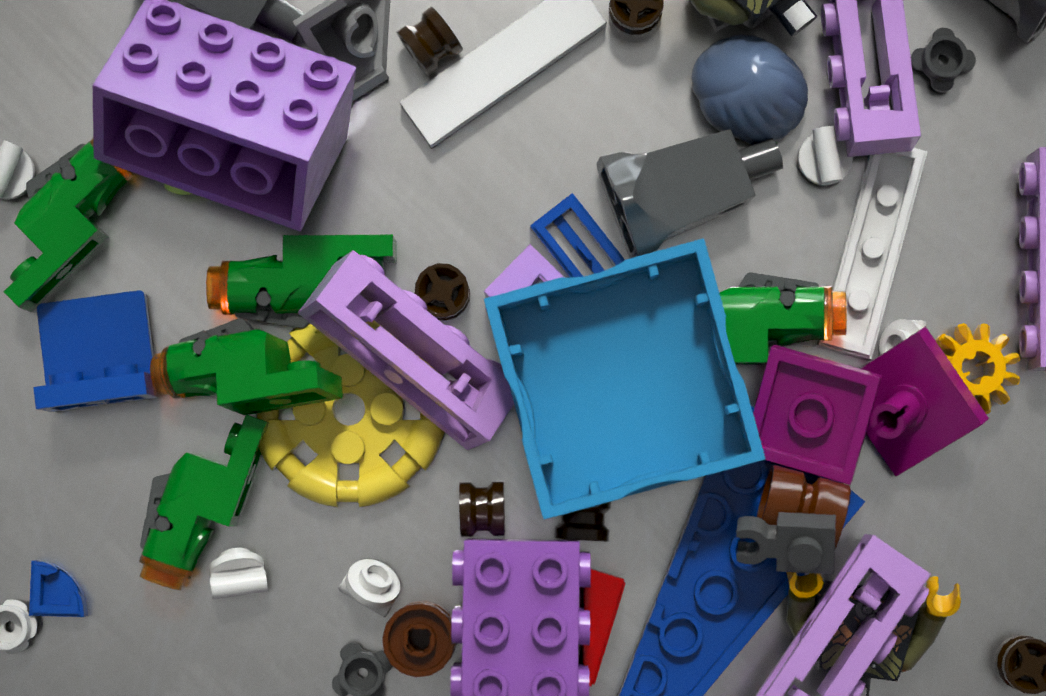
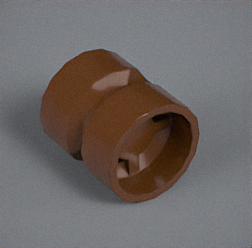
M772 465L765 481L756 517L764 520L768 525H777L778 512L836 515V549L848 511L850 485L821 477L813 484H809L804 473Z
M427 600L411 602L396 611L386 623L382 637L384 653L390 664L402 674L413 677L431 676L443 669L453 656L457 643H452L451 613L440 604Z

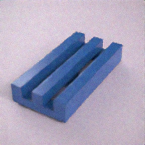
M573 193L530 225L532 232L568 278L583 277V275L546 229L552 223L593 274L605 271L562 216L568 210L574 214L614 266L625 260Z

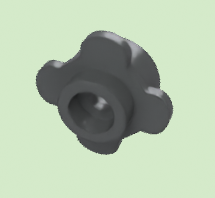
M949 28L935 30L932 34V40L924 48H917L911 54L912 67L915 70L923 71L931 79V86L937 92L949 91L954 85V79L962 72L971 71L976 63L975 54L971 50H967L965 44L955 37L954 32ZM941 55L946 56L948 59L947 64H940L938 57Z
M358 643L346 644L340 651V657L343 662L339 674L332 680L334 691L340 696L348 694L353 696H385L383 682L386 672L390 671L393 666L386 657L384 650L373 653L362 650ZM360 668H365L368 671V676L364 679L358 676Z

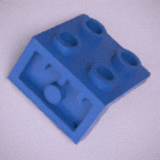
M136 290L41 303L37 306L46 384L33 387L37 410L57 412L159 398L147 297L143 291Z

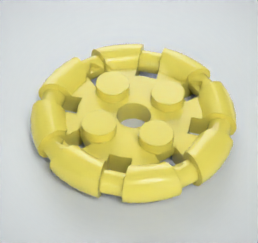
M375 320L373 322H366L374 330L381 326ZM309 323L305 328H295L290 331L289 334L292 337L287 343L291 363L299 361L308 352L320 363L321 368L342 377L343 396L347 394L358 395L364 402L365 413L363 418L354 425L341 424L335 416V405L339 399L293 407L295 420H278L279 410L257 413L258 419L269 422L266 433L263 434L259 450L271 471L277 468L290 481L287 487L297 494L313 502L337 508L339 502H358L359 508L387 501L410 487L407 482L421 468L426 471L433 462L445 432L422 413H420V420H403V398L349 354L340 355V347ZM304 441L318 454L307 466L293 454ZM396 441L406 453L391 467L380 455ZM340 463H359V479L339 480Z

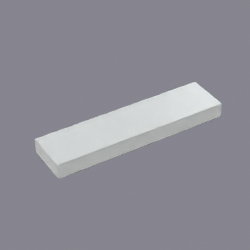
M545 0L402 99L400 105L428 145L433 148L605 28L607 22L591 0Z
M913 148L912 151L868 155L824 316V340H818L816 346L868 361L872 359L928 151Z

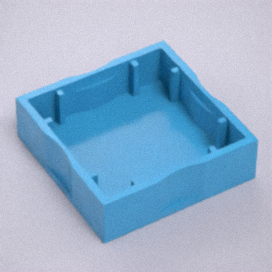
M704 238L626 259L620 264L596 274L583 277H561L484 298L503 373L509 383L520 423L522 443L543 520L766 459L746 386L736 368L726 333V315Z

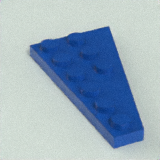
M761 460L704 477L618 696H703L785 599L790 588L787 573L777 571V558H766L757 564H744L736 561L738 542H755L751 538L743 539L736 537L738 518L757 516L762 491L772 465L804 473L809 484H813L821 476L767 460ZM852 490L850 491V501L844 527L865 503ZM796 572V575H797V576H804L805 573H798V572Z

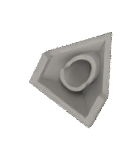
M326 0L292 21L308 50L334 57L357 67L352 101L389 79L386 68L390 0Z

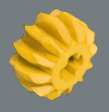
M963 323L955 326V340L946 334L936 338L937 344L986 414L991 412L990 398L1000 405L1006 404L1010 400L1007 391L1001 384L1006 386L1019 384L1020 377L1015 373L1007 372L1006 366L1019 362L1020 356L1018 353H1011L1005 356L1001 353L1000 350L1009 341L1007 335L1001 334L989 342L990 326L988 324L982 323L978 325L972 335L970 328L967 324ZM975 357L979 360L975 366L983 367V376L972 379L970 382L966 379L970 372L963 373L962 363Z

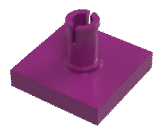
M926 326L860 368L882 375L866 434L895 476L900 475L980 427L989 419Z
M774 344L770 349L753 412L765 460L851 485L882 375Z

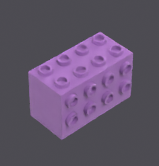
M144 0L92 85L94 159L301 232L347 140L357 67L334 57L325 56L290 44L282 39L273 38L236 25L233 22L187 8L179 3L167 0Z
M468 538L464 540V550L453 551L452 584L453 586H463V606H455L452 609L451 641L452 643H462V662H454V665L451 666L450 696H589V668L583 664H578V645H590V611L579 608V587H590L591 554L589 552H580V542L578 540Z

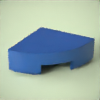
M32 560L29 616L87 617V602L82 588L75 578L60 566L46 561Z

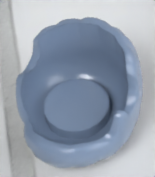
M739 34L721 39L702 52L692 69V89L699 99L701 111L706 120L720 132L731 129L735 138L751 145L771 138L776 142L795 129L804 117L805 108L808 103V86L802 71L785 52L763 38Z

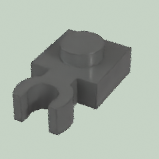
M778 512L777 525H768L764 520L754 516L738 518L736 537L743 539L751 538L755 542H738L736 561L744 564H757L766 558H777V571L834 575L836 515Z

